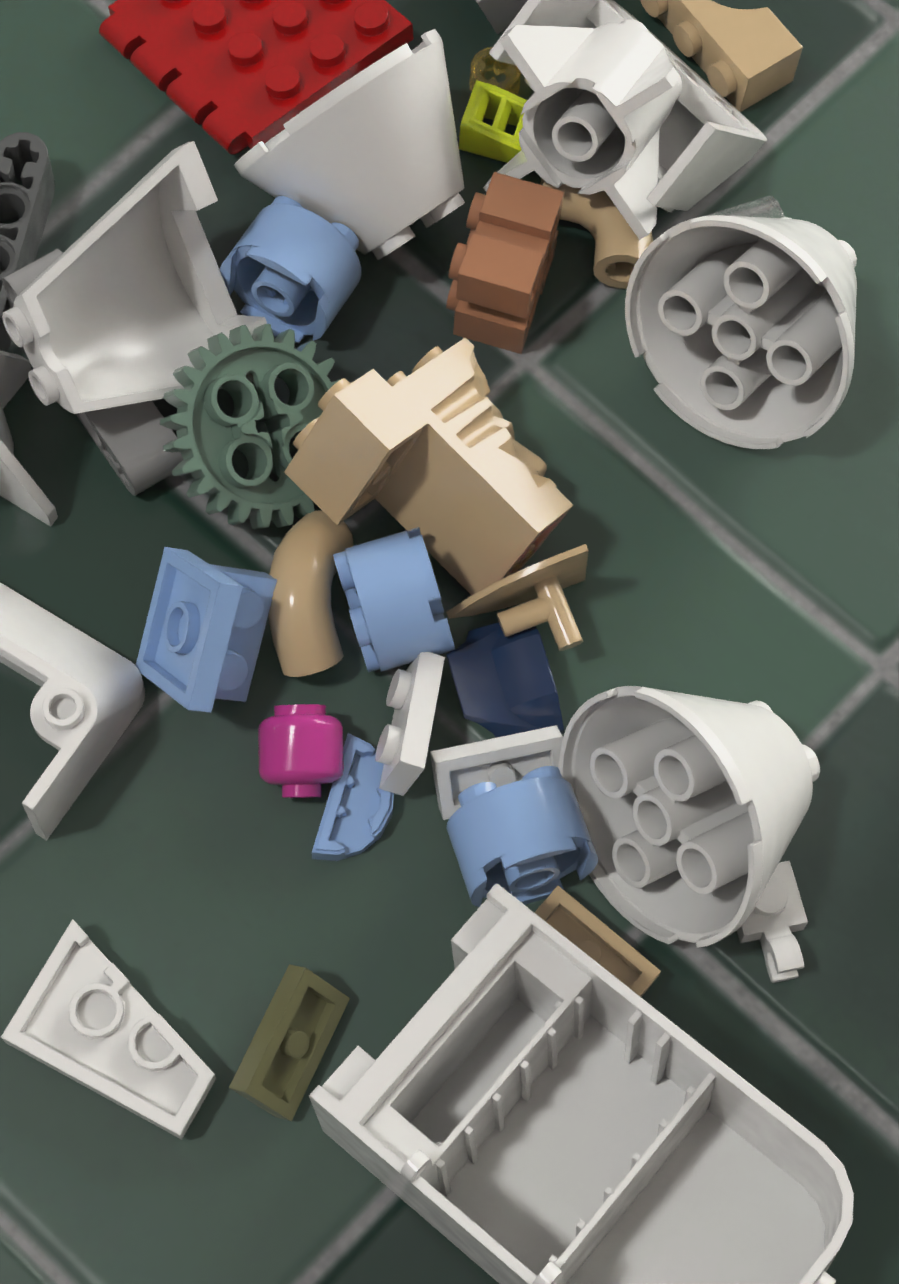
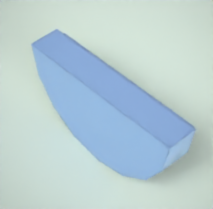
M349 733L343 747V775L338 781L332 783L312 849V859L339 861L363 853L381 838L393 814L394 793L379 789L384 764L376 762V749L370 743Z

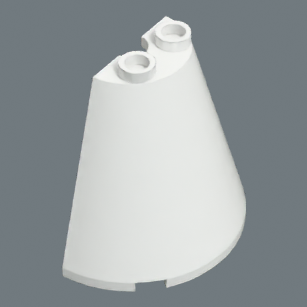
M194 141L175 148L24 289L15 298L13 308L3 312L2 318L7 333L18 347L24 348L33 367V370L28 373L29 381L33 391L44 405L48 406L57 401L68 412L78 414L163 399L166 392L174 389H184L173 376V372L183 366L194 368L188 357V353L191 350L200 346L209 350L208 338L222 332L229 339L230 330L241 325H246L252 336L255 328L267 324L265 317L237 314L196 211L217 202L218 199ZM250 373L246 374V378L252 383L254 380L253 376Z

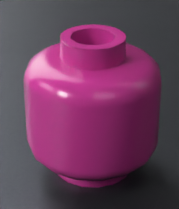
M295 704L274 706V716L264 719L258 728L260 778L268 784L282 785V798L321 797V784L334 783L343 775L342 723L337 718L326 715V705Z

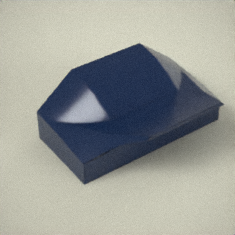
M499 622L468 631L466 641L446 654L465 719L478 723L493 733L495 738L557 725L563 736L564 726L558 692L543 642L536 626L508 637L504 636Z

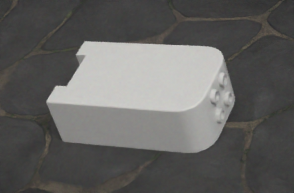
M495 884L486 894L487 899L451 939L455 970L381 1055L375 1060L357 1046L322 1087L318 1085L309 1095L324 1133L499 1284L836 1283V1280L826 1271L840 1250L853 1223L854 1193L841 1161L823 1141L499 884Z

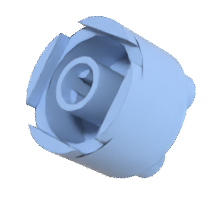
M278 196L271 205L264 207L222 263L220 272L229 294L231 295L235 290L245 303L240 311L243 315L265 317L267 324L271 325L274 337L281 332L292 329L295 333V342L299 343L304 335H313L314 341L323 336L360 281L361 265L355 252L359 246V240L356 234L344 224L337 222L329 223L321 216L303 208L295 200L286 196Z
M419 527L345 548V551L333 554L343 591H345L350 608L349 613L359 647H361L368 673L379 669L382 672L412 663L420 652H431L439 655L455 650L448 620L443 614L444 610L440 592Z
M556 766L537 768L527 773L522 780L497 787L493 782H482L468 787L458 796L461 807L447 822L446 829L471 903L477 907L481 906L482 899L487 898L486 894L495 884H499L524 905L546 899L558 885L563 889L560 881L561 878L577 870L579 879L582 880L594 870L598 863V856L573 788L567 780L562 778L560 770Z

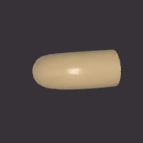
M541 178L540 185L564 191L560 220L580 224L594 238L595 256L593 269L595 277L607 286L627 289L629 278L636 262L644 250L653 242L652 231L648 236L639 240L605 191L591 195L577 194L581 188H572L563 183L559 188H556Z
M314 511L306 514L286 533L274 552L269 574L277 579V583L273 592L268 619L282 672L289 677L307 676L324 671L336 665L344 656L331 608V585L333 577L337 572L333 554L352 547L353 536L344 521L336 525L323 511Z

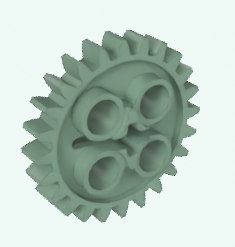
M264 324L255 328L252 336L247 326L241 325L230 330L229 339L222 332L208 338L209 350L202 346L191 350L188 353V357L194 368L183 366L174 370L173 376L184 389H174L164 393L163 399L178 409L177 414L160 419V425L177 432V439L163 445V451L171 453L181 452L183 461L176 465L172 470L173 476H181L191 473L195 480L190 485L186 495L191 498L207 492L210 497L207 502L206 513L209 515L218 513L228 506L227 516L228 524L230 525L244 523L249 516L252 529L269 527L271 518L278 528L293 524L294 515L302 519L306 514L315 511L313 501L284 473L292 460L289 453V443L292 437L296 438L310 422L320 417L323 412L318 407L320 399L339 380L331 382L327 377L335 363L333 358L319 363H315L312 360L316 349V343L313 340L295 349V333L292 329L279 333L274 339L270 324ZM247 373L253 376L254 380L252 383L246 378ZM276 377L281 378L289 388L290 399L288 404L282 403L275 393L274 383ZM219 388L226 390L233 399L234 411L231 417L225 415L219 408L217 403ZM255 422H265L267 432L258 433ZM235 449L241 451L248 461L249 470L245 479L241 478L232 466V455ZM271 471L277 476L275 482L269 477Z

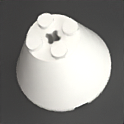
M436 29L421 35L423 42L412 51L407 43L283 124L285 127L283 131L265 144L263 141L259 142L234 164L239 174L275 198L286 196L298 202L303 208L321 216L329 223L337 222L344 224L356 234L359 240V246L356 250L364 255L372 251L377 260L415 237L409 225L421 218L427 228L463 205L465 201L459 192L465 187L443 42Z
M702 216L681 222L665 231L644 250L636 262L629 278L625 298V320L630 345L635 358L640 355L643 356L648 368L659 383L653 390L686 423L707 436L730 445L750 449L779 448L784 442L796 440L804 436L808 438L817 432L841 406L852 379L857 280L854 269L857 264L855 251L848 243L843 240H837L822 227L808 221L788 217Z
M640 686L616 687L597 694L580 706L566 727L561 743L558 764L562 778L567 780L573 788L598 856V863L589 875L600 892L625 919L645 934L667 944H671L678 939L696 943L697 948L709 946L728 937L745 923L806 815L812 799L813 782L818 779L820 774V764L813 750L806 745H802L792 729L762 701L756 700L746 704Z

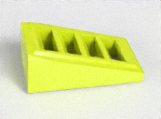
M476 80L460 125L459 149L508 163L522 150L519 142V132L523 128L522 118L524 113H521L527 100L495 85ZM484 117L494 120L492 126L483 122ZM507 124L517 126L514 136L505 132Z

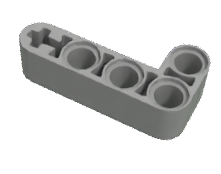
M56 249L2 278L10 308H13L15 298L63 254L62 251ZM153 401L76 414L122 483L134 496L172 475V470L183 461L181 452L171 453L163 451V445L177 439V436L172 429L160 425V419L164 417Z

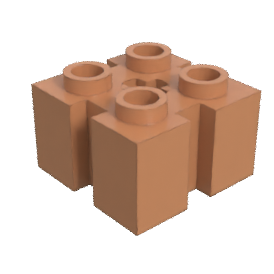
M493 172L486 195L478 192L475 193L466 228L471 229L466 244H457L448 278L453 279L446 309L455 311L453 335L466 337L470 340L522 354L535 315L539 296L542 294L555 256L558 236L556 229L561 217L564 191Z

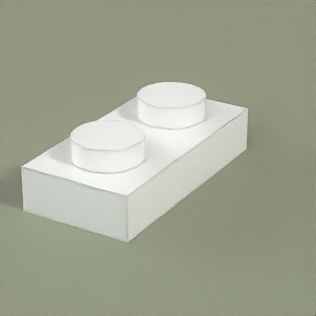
M420 652L406 671L398 669L392 678L386 699V705L394 708L392 724H387L383 729L375 756L376 762L384 764L379 789L404 796L425 769L445 660L443 656L431 652Z
M557 725L430 751L438 807L443 820L450 819L461 807L458 796L472 785L482 782H493L497 787L522 780L527 773L544 766L558 767L563 736Z

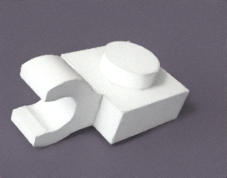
M790 860L780 862L777 865L753 911L745 923L737 930L740 943L760 939L767 971L772 983L798 978L797 970L804 968L800 946L791 932L804 930L808 920Z

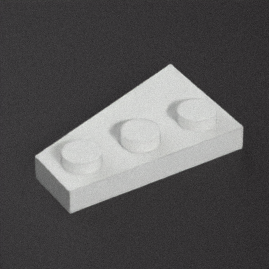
M73 919L1 1036L8 1045L181 1140L216 1080L215 1074L167 1021L149 1005L130 984V981L106 958Z

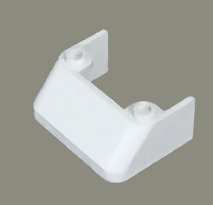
M527 0L502 36L516 25L597 28L608 23L620 24L627 19H637L613 0ZM648 30L671 56L682 81V90L675 101L670 115L660 127L658 184L646 199L654 207H661L668 212H672L674 209L688 211L749 162L767 139L753 123ZM498 40L489 54L497 61L515 65ZM524 79V81L526 82V84L532 89V87H531L530 84L527 82V80Z
M0 583V662L41 687L31 704V722L38 736L59 750L22 802L35 833L47 841L141 709L145 698V688L140 671L131 661Z

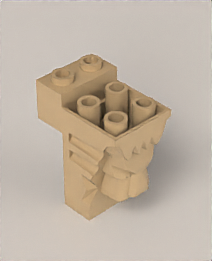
M465 337L444 352L438 346L430 350L416 364L412 373L408 376L399 371L385 381L372 369L352 383L346 378L335 383L318 403V407L323 411L320 417L310 422L295 438L293 445L298 451L284 473L336 525H339L373 499H376L406 530L419 527L427 551L473 595L491 584L520 571L574 505L556 488L557 485L551 479L544 477L547 470L546 463L515 440L512 422L504 420L499 409L486 397L490 393L486 377L473 352L474 345Z

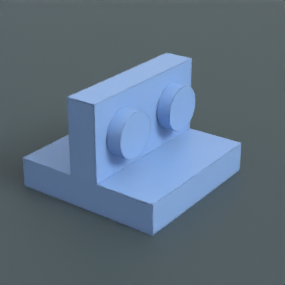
M164 547L135 666L143 676L187 710L211 713L215 699L246 702L277 579L266 572L208 564L188 550Z

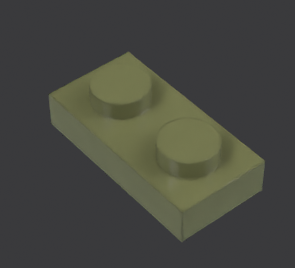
M289 964L229 1088L274 1117L292 1122L350 998L309 969Z

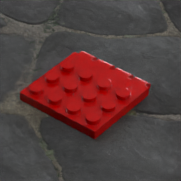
M117 0L108 6L110 16L102 22L99 28L100 36L124 58L130 59L131 64L160 91H166L167 97L196 124H202L203 130L231 155L239 153L247 146L251 149L261 141L265 144L285 129L283 124L365 68L414 39L412 23L385 0Z

